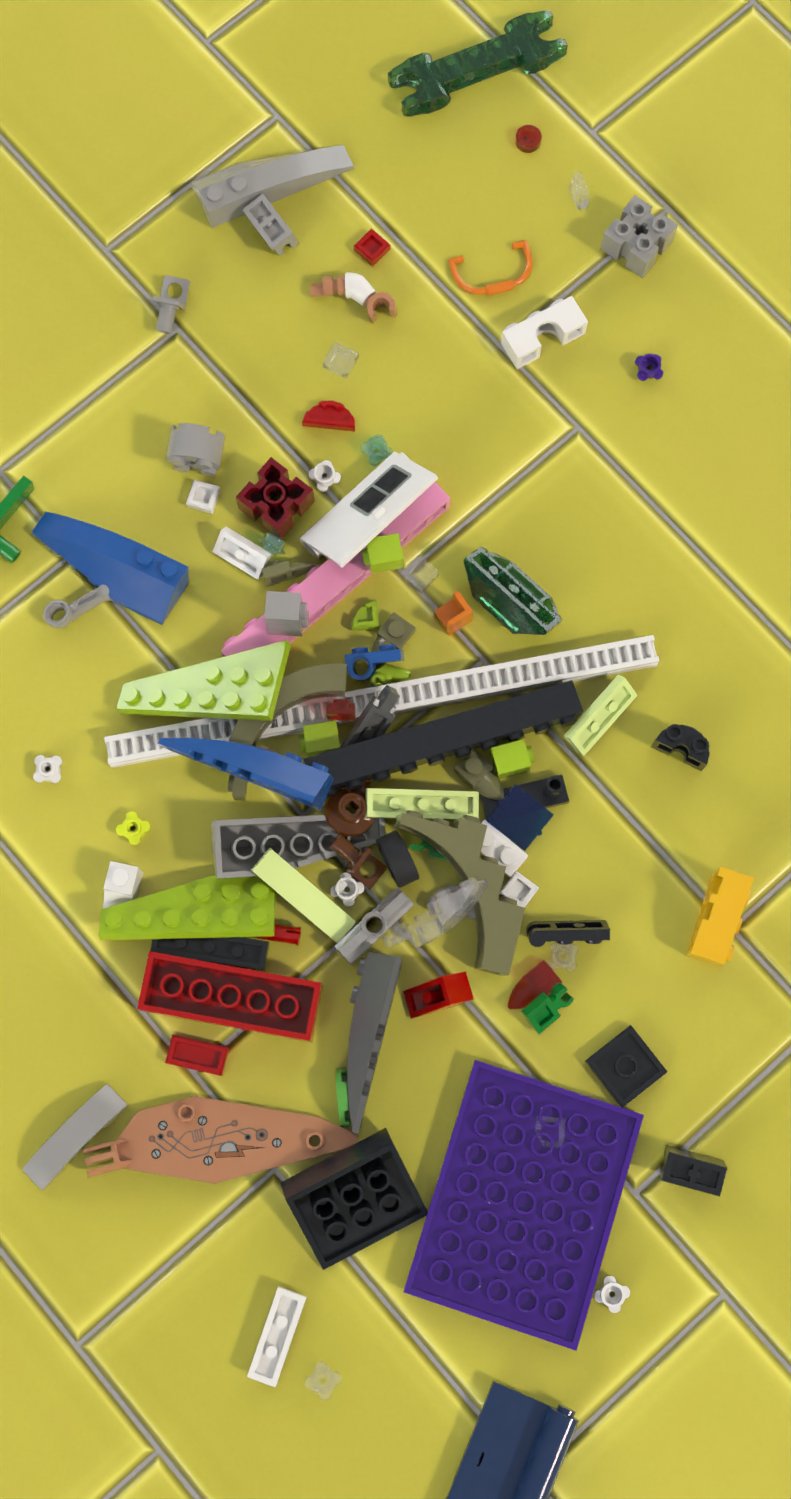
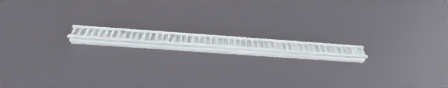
M654 635L386 685L395 688L400 695L395 703L396 710L394 715L549 687L571 680L576 682L656 667L659 662V656H657L655 650ZM386 685L346 692L345 697H323L300 703L278 716L264 731L259 740L302 733L303 726L334 720H336L337 726L356 723L369 701L374 696L378 697ZM204 718L104 737L108 752V764L111 768L180 755L158 744L160 738H199L229 742L239 719Z

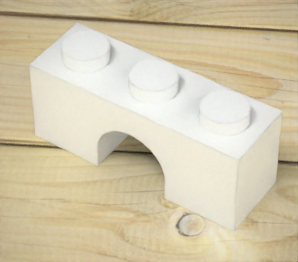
M572 296L565 300L558 299L542 312L535 311L519 324L512 323L507 326L502 332L501 345L515 368L519 369L540 358L542 345L537 339L539 335L551 333L559 339L562 345H565L586 334L588 321Z

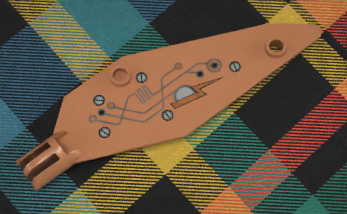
M194 1096L140 1110L116 1140L82 1148L83 1155L111 1149L110 1152L84 1159L85 1166H95L114 1161L113 1164L86 1171L88 1178L120 1169H128L215 1184L344 1150L357 1143L358 1136L349 1130L316 1116ZM312 1137L320 1138L321 1142L318 1146L313 1147L309 1144Z

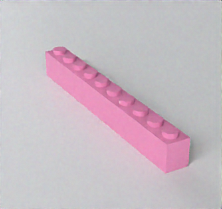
M434 482L376 537L399 533L401 548H403L450 508V497ZM361 551L343 568L327 558V561L320 567L319 565L314 566L307 573L305 580L300 584H293L286 592L301 593L302 601L307 603V611H309V628L371 575L370 566L364 565ZM264 613L260 618L250 620L244 626V631L240 635L230 637L223 644L221 653L225 657L285 640L291 643L298 636L269 635Z

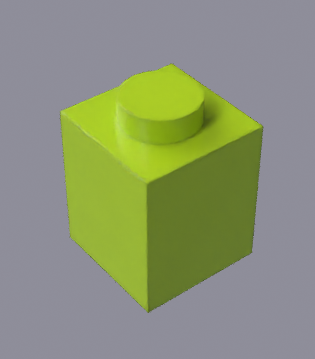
M399 533L375 537L366 545V548L361 550L363 563L370 566L371 574L404 568Z
M336 720L303 726L304 734L299 735L301 752L307 751L308 757L341 748Z
M524 739L492 747L490 750L495 774L499 779L530 772L531 763L534 762V755L531 746L526 747Z

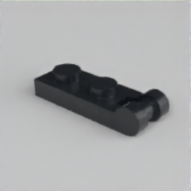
M606 920L534 921L526 927L529 942L534 947H541L545 942L556 941V943L562 945H569L573 941L599 944L602 940H610V928Z

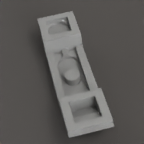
M106 1084L47 1140L22 1170L41 1190H44L104 1126H108L128 1104L109 1084Z

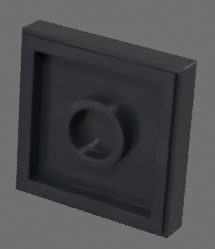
M631 1025L585 1060L586 1064L622 1108L668 1072Z

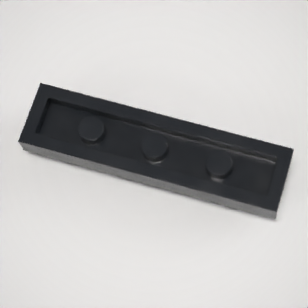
M243 937L152 939L150 951L265 971L270 942Z

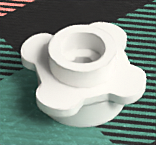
M328 460L319 463L314 469L309 471V478L317 483L318 490L322 492L327 491L330 485L339 483L341 480L340 473L335 472L332 463Z
M39 755L35 758L36 772L33 774V778L36 782L57 783L61 780L60 766L62 765V759L59 756L45 758L43 755ZM50 767V771H45V768Z
M342 873L337 884L331 887L330 893L333 897L340 898L345 906L350 907L354 905V899L357 895L364 892V885L351 878V874ZM346 887H349V888H350V891H349V892H345L344 889H345Z
M606 1276L601 1289L594 1293L595 1300L598 1303L607 1305L612 1313L619 1312L625 1298L630 1296L629 1288L618 1284L613 1276ZM611 1291L615 1292L614 1297H610L609 1293Z

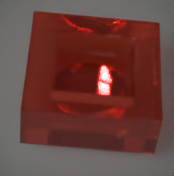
M335 699L333 703H327V720L356 721L355 703H350V700Z

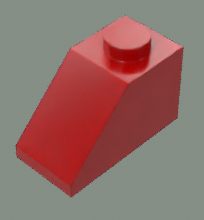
M466 971L441 976L403 991L411 1019L474 1000Z

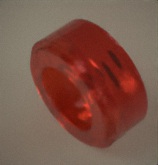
M533 125L520 127L515 139L517 148L525 153L536 151L541 145V132Z

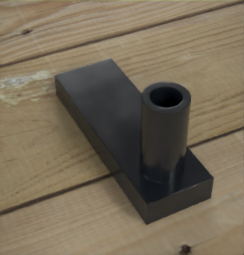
M562 774L504 788L503 801L488 799L480 795L485 818L488 822L569 803Z

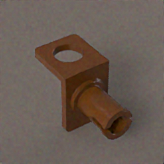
M341 833L329 845L330 849L334 850L348 862L344 870L363 883L368 889H371L386 871V866L370 854L372 851L370 848L362 847L358 849L344 838ZM364 862H371L375 866V874L371 878H364L360 874V866Z

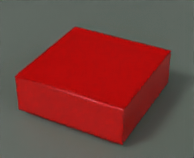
M372 228L354 245V251L371 266H374L391 249V245Z

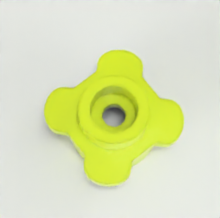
M133 811L128 812L125 821L116 827L117 834L129 839L131 845L139 844L145 833L150 830L149 822L142 821L138 818L137 813ZM132 826L136 827L134 831L131 830Z

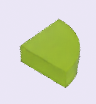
M377 600L366 602L356 612L352 619V631L379 629Z

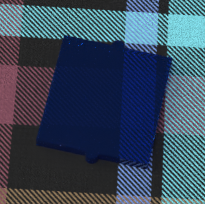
M514 784L505 797L497 801V807L486 821L525 851L537 835H542L541 830L554 814Z

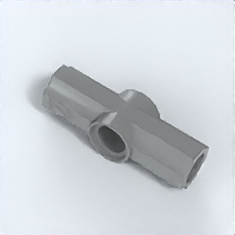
M397 887L376 908L367 913L362 918V921L334 947L352 965L377 940L383 938L386 932L414 907V904ZM371 919H378L383 924L382 929L378 933H370L366 929V925Z

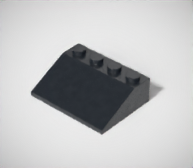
M386 1128L280 1182L285 1200L323 1270L427 1216L428 1213Z

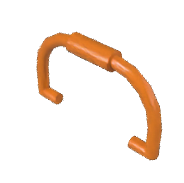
M523 240L512 243L513 250L523 248L526 257V268L519 278L513 281L510 279L486 285L485 288L468 286L458 274L456 264L464 262L463 256H458L448 260L456 284L465 292L475 295L486 294L490 296L513 290V287L522 284L530 276L533 267L528 242Z

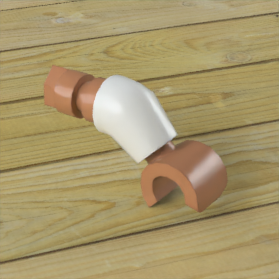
M345 273V276H338L337 279H333V276H323V282L311 283V297L334 296V293H338V296H346L347 299L351 298L363 307L367 306L368 316L372 324L376 320L374 311L380 306L388 307L390 316H397L393 297L385 292L376 293V290L363 275Z

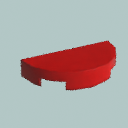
M332 400L319 402L318 405L305 413L302 421V426L355 432L353 415L342 403Z

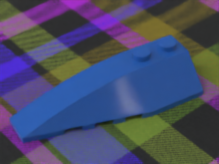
M45 512L32 531L33 536L56 555H61L73 569L79 570L95 587L106 585L109 588V597L113 602L163 625L189 584L188 566L136 541L93 524Z
M160 738L158 744L167 750L319 810L322 809L334 780L332 775L328 773L329 768L313 762L312 766L301 763L303 758L290 752H286L285 756L250 745L212 739Z

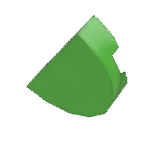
M346 1067L336 1068V1091L340 1127H350Z

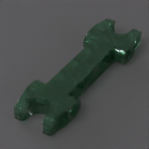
M543 10L515 17L504 26L505 34L433 61L429 53H421L408 58L400 65L394 67L388 72L390 87L396 89L410 86L417 90L401 102L403 115L412 117L430 114L450 103L451 96L449 93L522 66L526 74H534L560 60L567 54L568 45L565 39L558 38L547 41L538 36L553 26L554 17L551 11Z

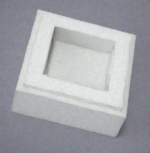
M194 480L186 506L213 514L221 491L220 486Z
M516 871L499 895L517 900V906L525 908L539 887Z

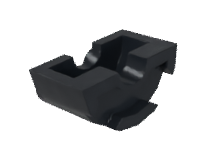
M670 725L658 735L651 748L668 756L674 751L682 753L684 763L701 772L706 767L710 755L708 740L695 728L686 725Z

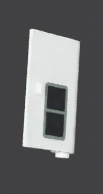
M393 452L300 537L299 540L313 557L318 559L323 555L343 568L428 489L438 477L431 471L411 461L403 452L400 454Z

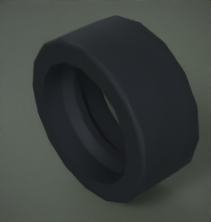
M392 831L376 839L383 860L399 888L419 879L414 861L398 831Z

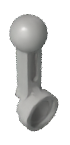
M100 585L71 604H67L62 600L51 601L44 608V620L53 628H63L70 621L74 622L77 617L102 602L112 601L109 597V588L106 585ZM58 611H65V615L61 620L53 621V617Z

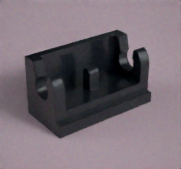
M669 1145L665 1146V1160L660 1168L661 1181L720 1197L727 1171L724 1160Z

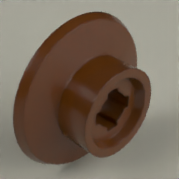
M343 788L337 790L335 795L328 798L325 805V817L329 826L344 836H358L365 833L372 826L375 819L365 818L367 809L365 793L358 789L348 790ZM348 805H351L357 811L351 814L346 808Z

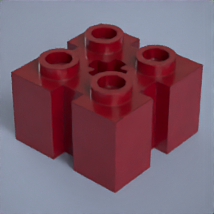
M270 457L257 472L259 481L255 485L249 481L236 496L238 508L252 520L256 521L261 517L263 528L281 541L294 526L293 516L295 513L302 517L315 502L311 487L298 477L291 481L288 470Z

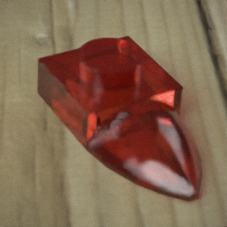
M543 960L515 985L510 994L507 1007L509 1009H523L542 992L548 995L556 984L562 983V981L548 963Z

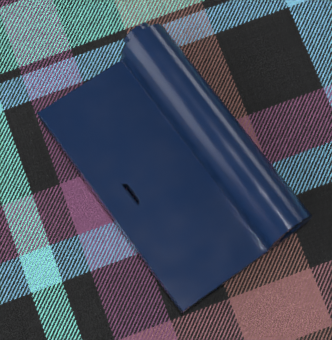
M493 1381L446 1499H549L579 1422L574 1417L576 1412L561 1404L554 1408Z

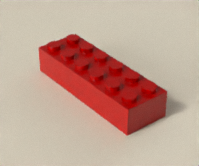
M149 951L137 1009L147 1013L312 1043L323 985L321 982Z

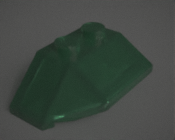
M479 547L464 559L472 597L512 634L546 635L562 621L552 597L511 560L496 553L488 552L484 547Z

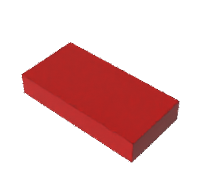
M172 1035L165 1063L223 1076L229 1047Z

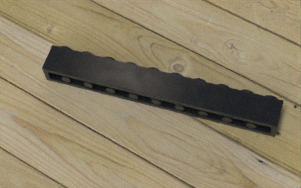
M571 680L303 759V764L312 766L313 762L329 768L328 773L334 778L327 797L335 795L338 789L347 787L348 790H354L362 787L365 781L374 779L375 782H381L391 778L390 774L401 771L402 774H408L416 771L419 765L428 763L429 766H435L443 763L446 757L455 755V758H462L470 755L473 749L481 747L483 751L489 750L492 747L498 746L500 741L508 739L509 743L521 740L525 738L524 734L527 733L543 734L550 731L551 726L561 724V727L575 724L583 709L574 683Z

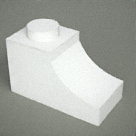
M110 861L103 888L104 902L102 909L137 899L144 872L139 867Z

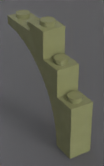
M407 810L406 813L399 814L396 817L394 827L419 837L435 848L455 869L469 894L475 912L478 937L474 969L499 976L509 975L525 908L517 906V900L501 897L498 900L506 866L499 865V860L492 857L482 856V859H479L487 825L479 823V818L469 815H463V818L454 820L452 827H450L449 821L434 818L433 821L423 819V814L416 811Z

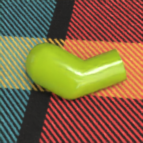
M386 664L374 671L370 677V682L376 687L389 684L394 680L398 682L408 681L411 671Z

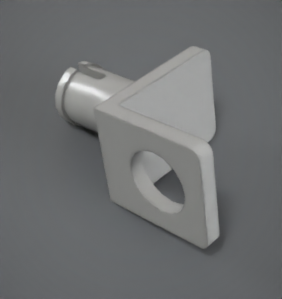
M164 276L160 297L153 296V301L160 307L156 331L172 334L175 312L179 310L185 311L190 287L189 280ZM174 283L182 287V294L176 299L168 295V288Z

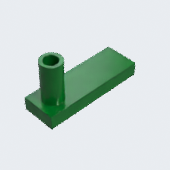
M24 475L0 503V530L34 490L33 482ZM0 535V555L12 564L20 556L21 550Z

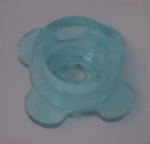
M375 435L361 445V452L368 456L369 463L373 466L378 465L382 459L387 458L393 453L392 448L387 447V443L382 435Z
M266 533L264 539L259 538L258 541L263 545L262 548L273 556H277L278 553L285 555L283 548L286 542L269 533Z

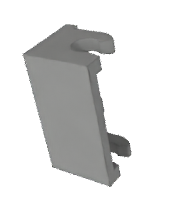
M263 193L242 209L272 251L275 249L278 255L284 254L283 247L289 244L294 248L299 244L292 231Z

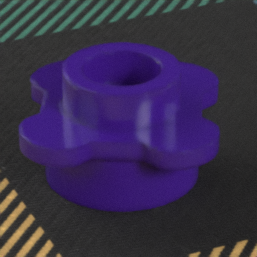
M646 354L636 358L635 365L638 366L639 371L637 378L640 381H646L648 378H655L656 380L662 378L663 370L660 369L661 357L659 355Z

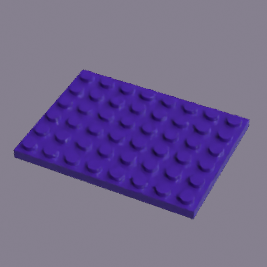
M474 1060L403 1292L577 1351L644 1115Z

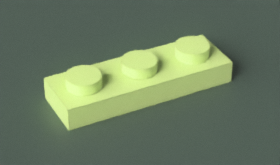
M617 675L564 735L578 754L584 756L638 696L626 678Z

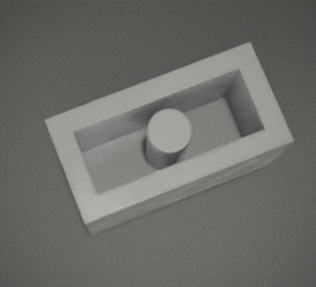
M266 592L264 619L269 635L302 637L303 628H308L309 611H307V603L302 601L301 593Z

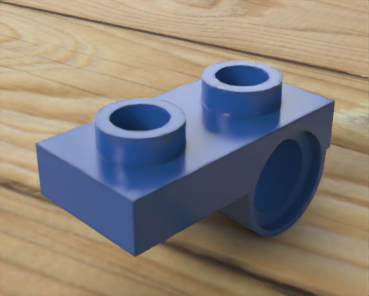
M396 644L379 646V651L368 652V647L353 648L352 654L345 655L348 673L357 680L370 679L376 670L377 663L404 661L403 650L396 649ZM363 659L368 663L369 668L367 673L361 676L355 671V665L359 660Z

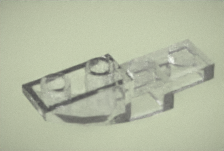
M475 877L459 883L461 889L453 893L449 888L435 894L436 900L427 904L430 911L415 916L416 923L407 926L403 922L390 928L391 934L382 938L386 948L396 946L411 938L415 947L418 948L450 931L468 915L480 900L488 886L487 879L477 881Z

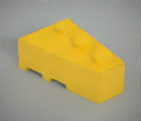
M723 867L718 868L711 874L686 956L718 967L724 965L725 961L730 962L734 951V945L731 944L734 935H737L741 928V915L749 901L753 877Z

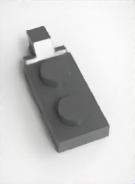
M386 685L378 697L374 696L369 701L341 744V748L385 734L395 718V703L400 697L395 688Z

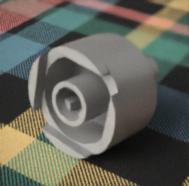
M179 423L178 429L175 425H172L166 460L174 464L173 469L179 472H189L190 468L199 469L203 475L216 476V470H219L221 465L225 435L218 430L216 435L209 433L210 427L197 424Z

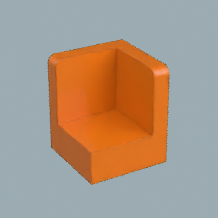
M457 590L453 593L452 600L434 610V615L450 636L472 622L473 611Z

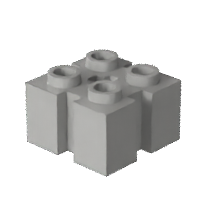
M635 195L623 209L621 219L616 218L604 232L600 249L615 260H618L621 256L627 260L626 267L643 278L655 264L657 254L662 255L674 240L678 224L662 213L658 217L651 214L652 206Z

